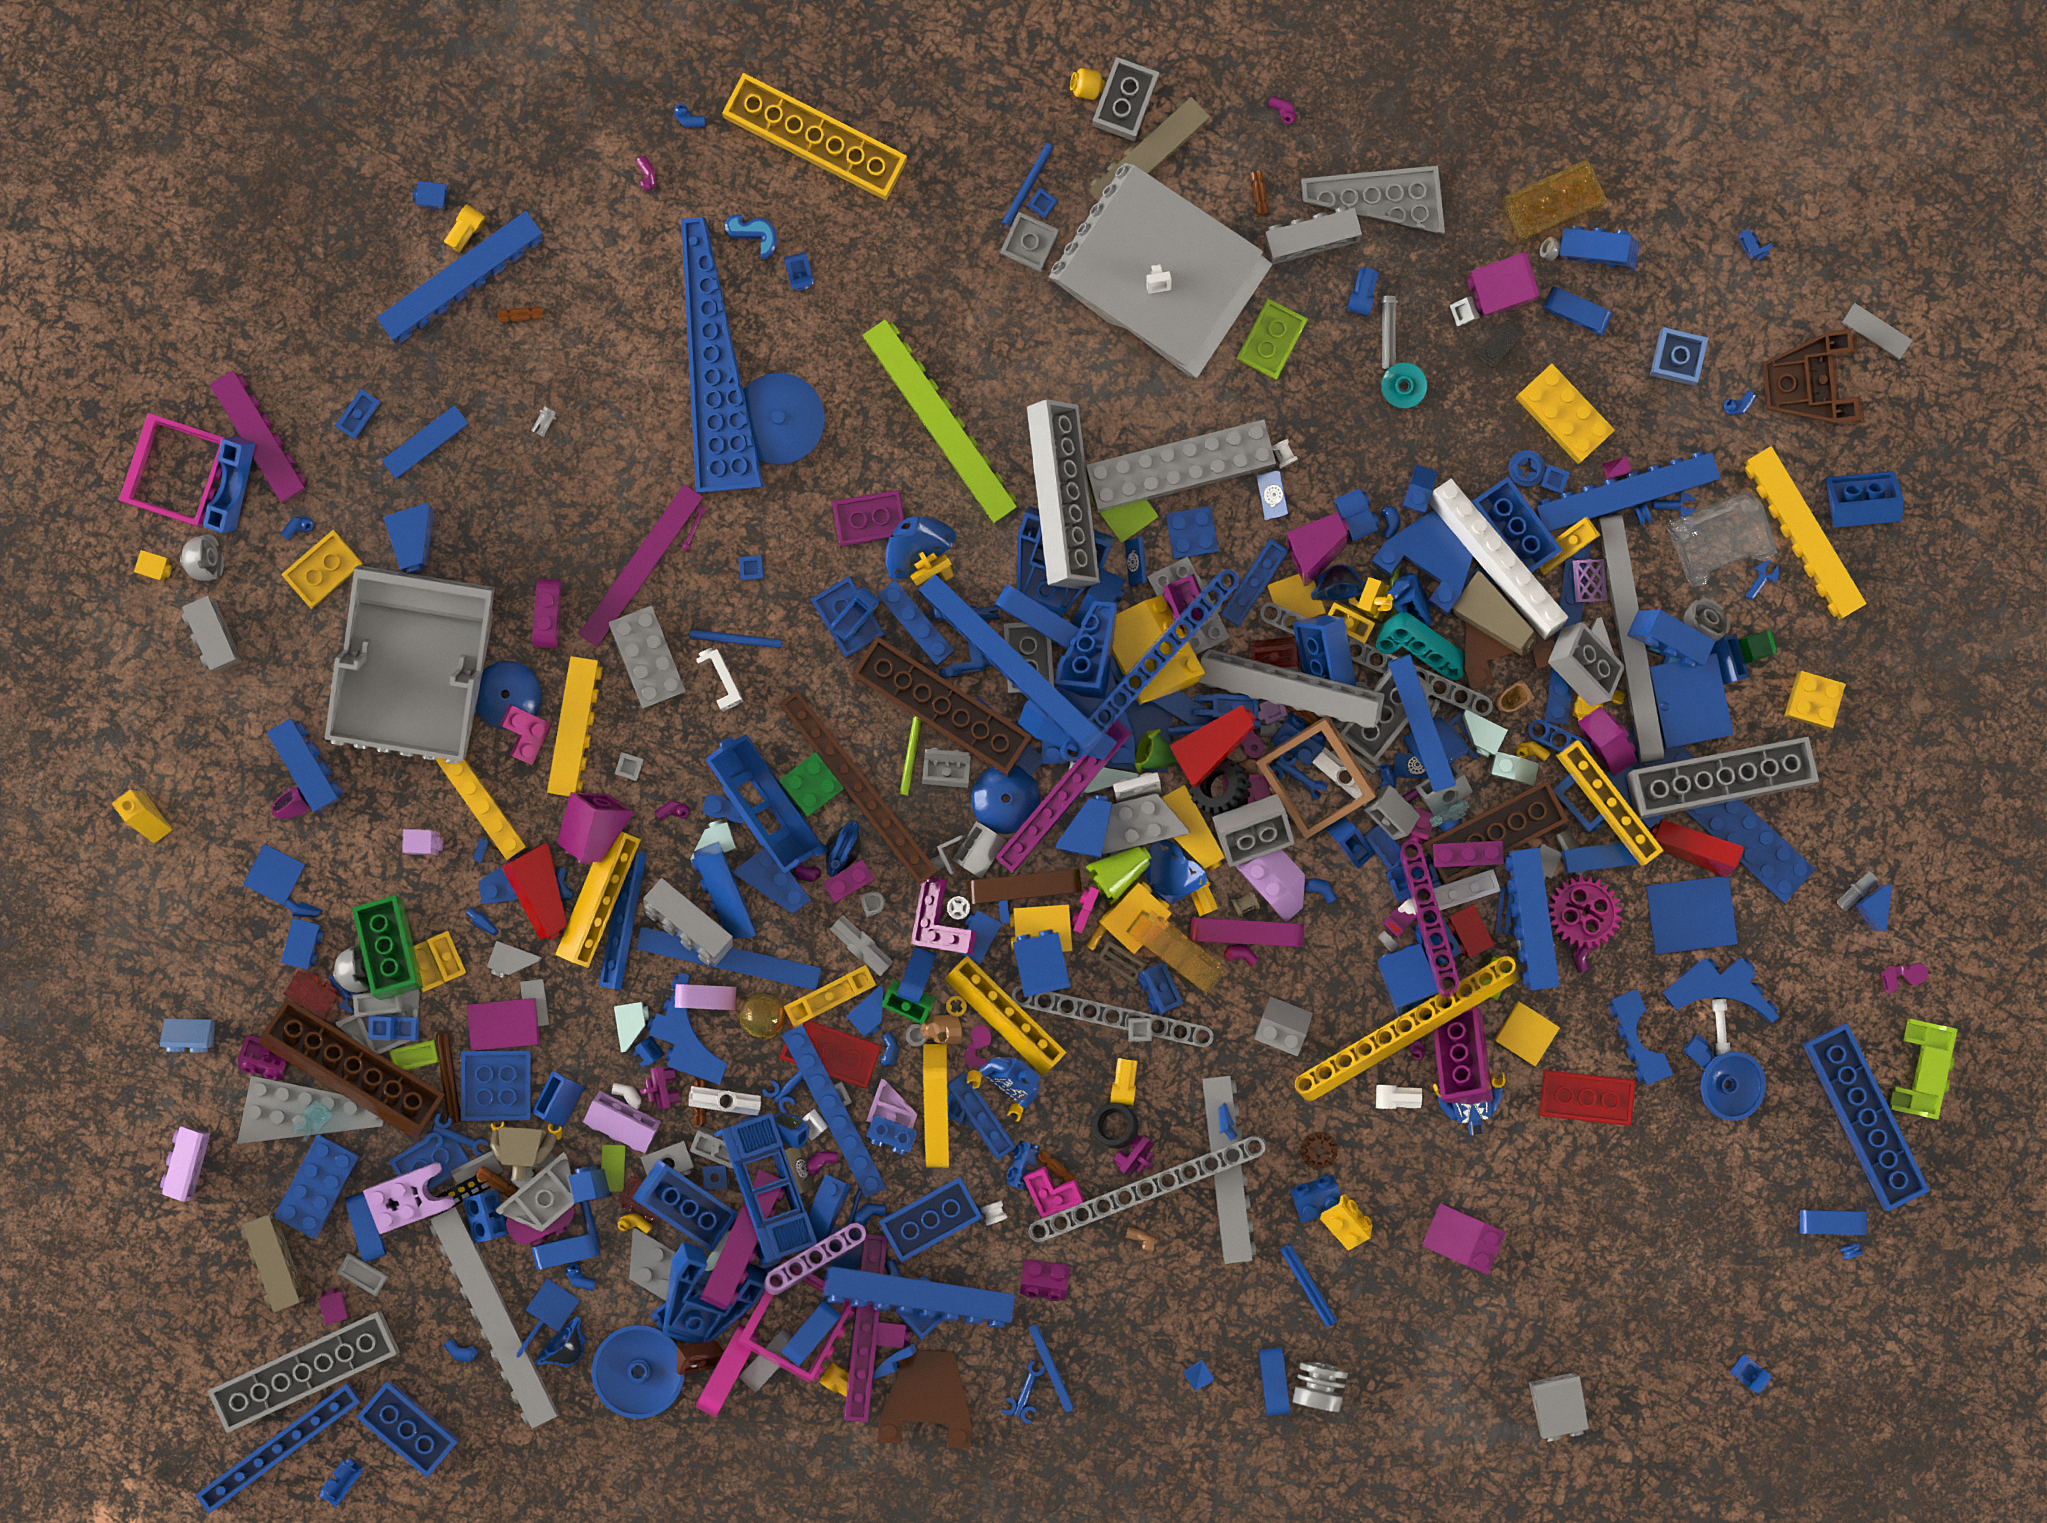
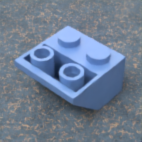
M165 1019L160 1047H166L167 1052H184L185 1047L190 1048L189 1052H208V1048H214L215 1020Z

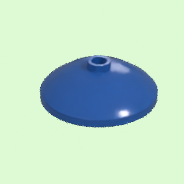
M501 661L488 666L482 673L475 708L478 715L487 724L502 730H509L500 726L509 704L535 716L542 701V690L539 680L528 667L518 662ZM504 690H508L510 693L506 699L502 698L501 695Z
M1014 766L1008 777L994 768H990L977 779L973 787L971 796L972 808L979 822L990 830L1002 834L1015 833L1040 805V791L1033 777L1020 767ZM1004 794H1008L1010 796V801L1008 803H1004L1001 800V797Z
M1729 1051L1718 1055L1708 1064L1701 1079V1095L1706 1107L1715 1116L1724 1120L1737 1121L1747 1118L1758 1109L1765 1096L1766 1078L1764 1071L1756 1059L1743 1052ZM1728 1080V1087L1725 1088L1724 1083Z

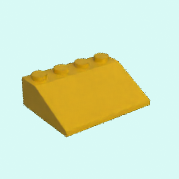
M1163 595L1145 600L1116 614L1112 654L1124 676L1174 622L1172 611ZM1178 625L1175 630L1176 635L1183 638L1184 633ZM1188 641L1136 697L1139 704L1192 687L1205 675ZM1162 642L1160 651L1167 655L1170 652L1169 645ZM1147 659L1144 666L1147 671L1152 672L1154 670V663ZM1132 676L1129 679V685L1136 689L1139 686V680Z

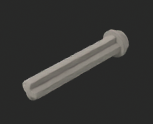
M1382 296V301H1380V304H1382L1383 369H1389L1396 364V304H1398L1396 296Z

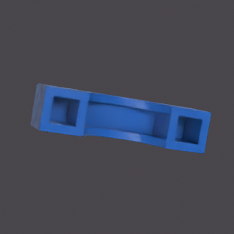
M237 436L222 438L217 460L222 466V480L216 496L207 505L203 527L220 533L236 531L255 442Z
M895 580L877 594L878 598L909 632L936 667L954 653L953 648Z
M1638 989L1630 990L1609 999L1611 1003L1608 1005L1609 1012L1612 1018L1616 1017L1620 1026H1617V1031L1621 1039H1626L1628 1047L1625 1049L1630 1061H1635L1637 1069L1634 1071L1638 1081H1643L1644 1085H1649L1673 1075L1665 1054L1647 1050L1637 1037L1636 1028L1638 1020L1646 1011Z

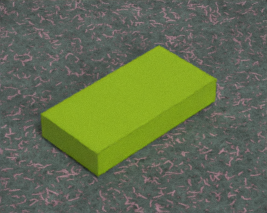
M435 1040L389 1050L392 1063L404 1070L439 1062Z
M602 1145L601 1169L605 1170L609 1191L624 1192L626 1145Z

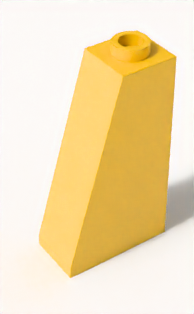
M1184 785L1163 796L1162 798L1165 803L1175 812L1176 816L1187 826L1190 832L1172 838L1203 869L1209 867L1210 871L1221 866V860L1225 857L1199 809L1191 800L1192 797L1189 795L1186 786Z
M130 789L111 803L128 825L154 844L173 830L146 793Z

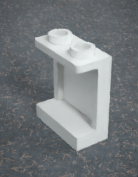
M712 648L700 652V657L696 659L698 664L703 666L713 661L729 694L717 700L720 709L724 712L744 702L720 652L717 649L713 651Z

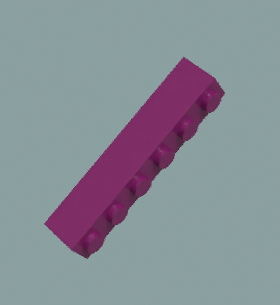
M232 370L209 384L241 438L256 443L253 458L279 501L285 504L307 491L304 485L307 483V480L301 471L296 472L293 464H295V461L289 451L286 453L283 451L281 445L284 443L277 432L273 434L269 428L272 423L265 412L263 414L260 413L257 408L260 403L254 393L249 395L245 388L248 386V383L243 375H237Z
M759 1169L752 1185L755 1189L781 1179ZM779 1187L756 1195L764 1219L774 1216L776 1209L773 1208L776 1200L781 1201L786 1189ZM745 1201L700 1298L724 1310L727 1309L729 1304L734 1305L739 1294L735 1292L738 1283L743 1285L748 1274L744 1269L747 1263H753L758 1252L754 1250V1247L759 1240Z

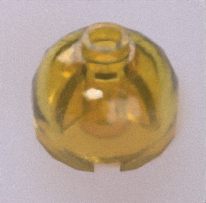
M757 992L749 996L742 1004L739 1015L740 1025L745 1033L756 1036L757 1039L761 1040L770 1039L778 1035L784 1026L786 1018L784 1004L780 998L768 992Z

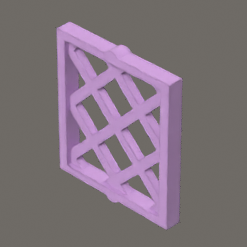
M1604 559L1573 561L1576 602L1593 603L1595 601H1607ZM1592 562L1598 563L1596 569H1594V567L1591 565ZM1580 563L1586 564L1584 569L1579 566ZM1589 568L1593 572L1591 577L1586 574ZM1583 576L1587 580L1585 586L1580 582ZM1595 576L1600 580L1597 585L1592 581ZM1590 584L1594 588L1592 593L1587 590ZM1596 592L1601 596L1600 599L1594 598ZM1584 593L1588 595V599H1582Z

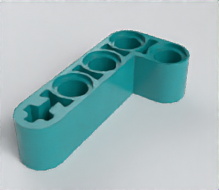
M1399 612L1379 627L1376 641V649L1379 652L1391 654L1403 646L1444 677L1450 680H1458L1463 676L1465 654L1411 614Z

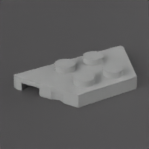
M1158 793L1112 804L1102 853L1107 854L1190 832L1187 826L1176 816L1175 812L1168 807L1163 798Z
M417 989L400 995L402 1013L381 1016L418 1017L420 990ZM354 1014L335 1022L351 1038L377 1054H382L410 1042L408 1040L368 1039L369 1017L355 1018Z
M565 1152L560 1154L495 1211L522 1224L531 1226L536 1230L544 1231L575 1204L569 1181V1175L572 1174L567 1154Z
M634 1228L629 1279L667 1301L671 1262L676 1251L641 1230Z

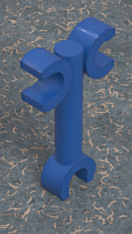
M1285 752L1279 756L1276 762L1270 763L1271 769L1279 772L1278 780H1281L1284 773L1287 772L1308 787L1314 799L1318 800L1321 796V793L1316 790L1317 788L1322 789L1324 792L1327 790V783L1321 780L1314 781L1293 766L1298 756L1296 753L1293 757L1288 758L1285 756Z
M799 1070L781 1089L779 1082L773 1079L771 1084L775 1087V1091L770 1092L765 1087L762 1090L763 1094L767 1097H772L778 1103L779 1110L782 1113H786L788 1109L783 1103L789 1101L792 1105L796 1104L795 1098L788 1094L804 1078Z
M437 1111L435 1113V1123L431 1131H428L425 1135L426 1143L429 1142L431 1137L435 1136L438 1138L436 1147L439 1148L442 1144V1136L471 1147L477 1156L483 1155V1151L478 1150L477 1145L481 1143L488 1145L486 1138L478 1137L473 1139L447 1128L452 1123V1116L449 1115L445 1122H440L441 1112Z
M1033 1360L1028 1363L1029 1374L1017 1403L1013 1398L1006 1397L1005 1400L1012 1403V1408L1010 1410L1001 1409L1003 1414H1013L1021 1417L1022 1421L1027 1424H1031L1032 1420L1027 1419L1025 1413L1027 1411L1036 1412V1408L1026 1406V1403L1037 1377L1045 1371V1365L1043 1364L1039 1371H1034L1032 1369Z

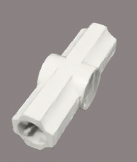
M1324 747L1312 763L1354 799L1362 796L1361 790L1351 775L1349 782L1346 784L1339 780L1340 772L1348 770L1339 758Z
M691 1086L688 1099L689 1106L755 1116H758L761 1105V1096L695 1086ZM726 1094L730 1102L724 1108L720 1105V1098Z

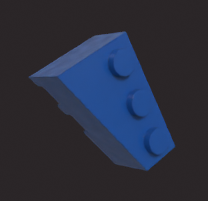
M1572 225L1571 229H1563L1560 256L1564 260L1593 264V262L1607 264V267L1613 268L1615 265L1628 266V270L1636 271L1640 244L1632 235H1629L1630 232L1616 230V233H1608L1603 228H1593V231L1584 230L1585 228L1576 225Z
M1662 610L1638 611L1627 636L1660 650L1670 657L1681 660L1682 664L1691 668L1705 666L1715 643V640Z
M766 847L732 872L792 914H795L812 901L790 871L783 874Z

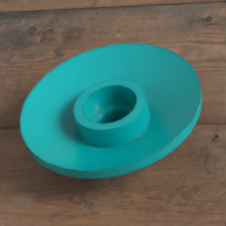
M1406 362L1397 363L1391 366L1383 375L1381 389L1383 396L1391 405L1397 408H1411L1420 403L1427 391V380L1422 370L1416 365ZM1401 382H1405L1407 384L1406 390H1401L1399 388V384Z

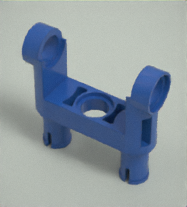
M974 605L969 606L984 621L1000 619L996 605L977 608ZM935 609L930 610L931 620L941 619L946 621ZM968 641L971 662L951 664L947 668L938 670L939 676L944 679L957 677L960 674L984 671L986 667L994 665Z

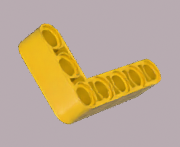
M924 1044L923 1086L926 1168H949L947 1044Z

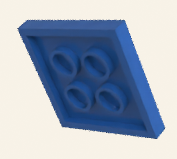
M531 1050L461 1051V1121L532 1120Z

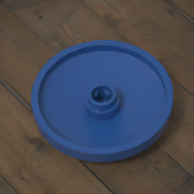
M771 373L753 380L743 389L759 461L771 465H787L803 459L814 450L824 431L825 414L818 394L806 381L791 374Z
M630 1325L610 1334L597 1349L591 1371L594 1389L604 1405L616 1414L633 1419L652 1417L666 1410L678 1397L685 1379V1374H677L678 1346L675 1341L670 1337L664 1336L660 1329L648 1325Z

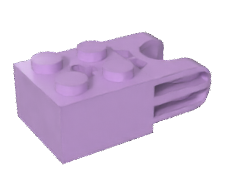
M439 1162L402 1174L363 1190L379 1234L447 1210L455 1205L453 1197L437 1198L433 1197L428 1191L427 1184L429 1179L442 1171ZM393 1200H394V1201H397V1200H398L399 1205H398V1206H394V1204H393L392 1201H393Z

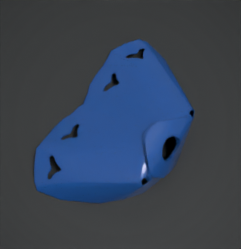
M915 516L901 521L891 535L893 537H889L885 551L886 569L892 579L908 577L917 570L914 565L915 563L909 567L910 561L919 562L922 560L919 556L921 552L926 557L932 553L936 556L944 553L952 547L956 532L949 525L932 517L921 516L919 518V516ZM906 523L911 524L908 529H902V526ZM951 534V536L948 537V542H947L946 535ZM897 568L903 570V572L894 573Z
M1164 839L1156 841L1151 845L1149 849V854L1152 858L1149 860L1151 865L1145 870V874L1150 887L1159 898L1167 903L1174 904L1206 884V872L1194 861L1186 860L1182 850L1175 843ZM1160 845H1162L1163 847H1168L1169 849L1162 851ZM1189 868H1191L1192 871H1196V873L1191 875Z

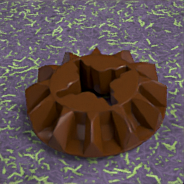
M1324 1132L1312 1133L1302 1142L1301 1156L1304 1162L1312 1168L1325 1169L1332 1165L1337 1157L1338 1148L1335 1140ZM1322 1140L1323 1149L1329 1152V1154H1321L1318 1161H1316V1152L1309 1148L1318 1147Z

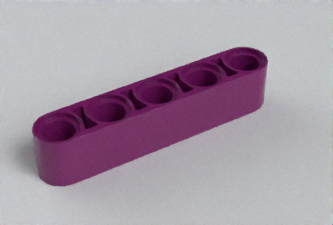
M1191 918L1190 941L1303 947L1304 924Z

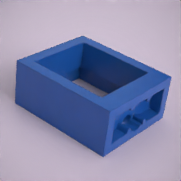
M1569 773L1553 788V791L1559 803L1586 832L1591 830L1596 832L1605 824L1601 813L1589 823L1563 794L1576 782Z

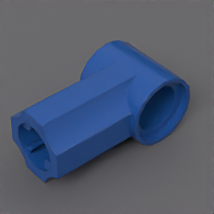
M1360 267L1354 291L1352 290L1348 302V311L1369 316L1379 272L1370 268Z

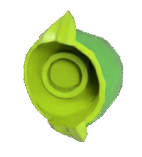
M1160 729L1145 732L1138 743L1134 765L1140 774L1143 772V769H1160L1178 763L1170 749V744L1158 735L1161 732Z

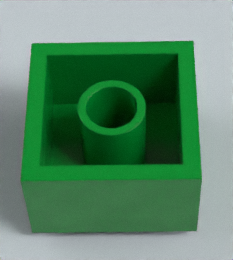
M816 752L779 780L808 818L845 790Z

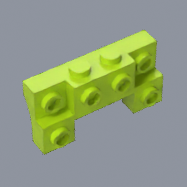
M1908 1019L1903 1041L1921 1045L1912 1090L1893 1086L1889 1105L1891 1110L1936 1120L1939 1119L1943 1095L1948 1092L1950 1080L1947 1077L1949 1070L1952 1071L1955 1058L1952 1057L1958 1029Z

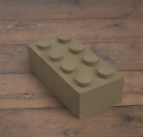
M275 1213L242 1224L244 1229H241V1234L244 1242H248L250 1245L249 1257L252 1264L257 1265L259 1271L256 1274L258 1282L266 1290L267 1295L264 1296L266 1305L269 1309L272 1308L273 1312H276L307 1299L279 1220L274 1218Z

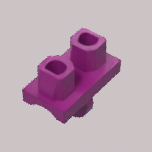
M663 1066L650 1069L652 1078L645 1079L646 1089H641L640 1093H647L649 1102L656 1101L658 1110L670 1108V1105L680 1102L678 1090L667 1091L666 1082L676 1080L675 1069H663Z
M1137 1135L1134 1141L1129 1144L1134 1148L1131 1154L1128 1156L1123 1151H1119L1113 1159L1120 1167L1119 1170L1131 1177L1135 1170L1140 1174L1146 1167L1152 1170L1154 1166L1149 1162L1154 1155L1149 1151L1154 1146V1143L1145 1136L1142 1138Z

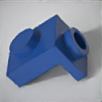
M806 252L784 257L792 289L804 290L814 284Z
M1745 1354L1730 1371L1732 1375L1757 1394H1760L1772 1379V1375Z

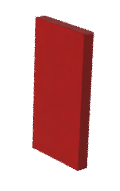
M811 1020L802 1023L829 1076L867 1089L882 1045ZM785 1043L779 1059L796 1064Z
M1543 1070L1538 1116L1631 1126L1636 1080Z

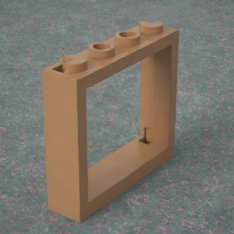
M1329 716L1323 717L1259 756L1256 761L1258 773L1261 777H1266L1269 782V790L1273 795L1278 794L1287 816L1290 815L1295 822L1293 823L1295 830L1299 835L1303 834L1305 839L1372 800L1378 793ZM1322 730L1363 795L1309 827L1268 762Z

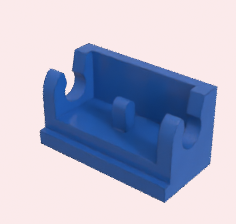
M1426 855L1424 856L1432 886L1435 888L1441 884L1436 870L1433 868V863H1431L1429 856ZM1399 866L1385 872L1392 893L1398 903L1411 898L1403 867ZM1414 870L1411 872L1414 879L1423 878L1421 871Z

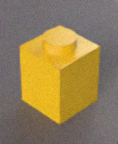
M141 550L134 572L164 582L165 578H169L172 571L171 560Z

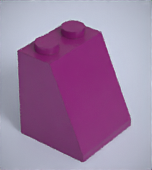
M1527 252L1472 270L1469 273L1470 278H1467L1470 291H1474L1476 300H1474L1478 313H1481L1482 318L1535 303L1540 296Z
M1338 512L1286 532L1287 547L1304 587L1308 586L1347 547L1349 527L1346 519H1341Z
M571 792L557 844L564 848L566 853L575 856L580 863L601 862L631 818L633 811L609 794Z

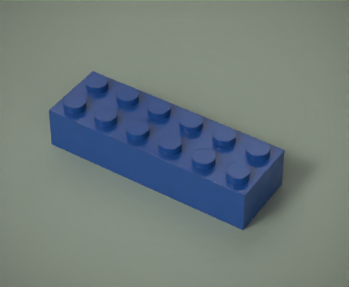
M1540 848L1508 852V857L1504 858L1505 870L1510 871L1511 880L1507 881L1508 891L1514 897V903L1511 904L1512 917L1517 918L1518 926L1514 927L1516 940H1520L1521 949H1518L1517 953L1519 963H1523L1524 972L1521 973L1522 985L1527 986V990L1559 987Z

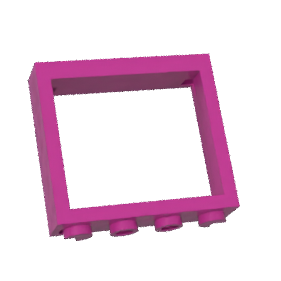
M148 413L119 501L201 528L204 523L207 505L217 494V489H215L217 480L222 478V466L217 460L222 438L224 437ZM158 425L219 445L195 518L134 499Z
M783 1259L779 1266L786 1263L787 1260ZM797 1266L789 1267L791 1274H801ZM810 1275L802 1280V1282L823 1293V1280L814 1275ZM773 1277L770 1282V1284L774 1287H779L781 1283L780 1280L775 1277ZM765 1291L737 1343L808 1383H811L813 1378L818 1380L824 1369L820 1366L824 1358L829 1360L835 1347L831 1346L834 1339L841 1338L846 1329L843 1323L846 1318H852L856 1307L850 1306V1302L844 1301L842 1303L845 1305L840 1313L842 1316L834 1324L811 1368L806 1372L749 1340L774 1296Z

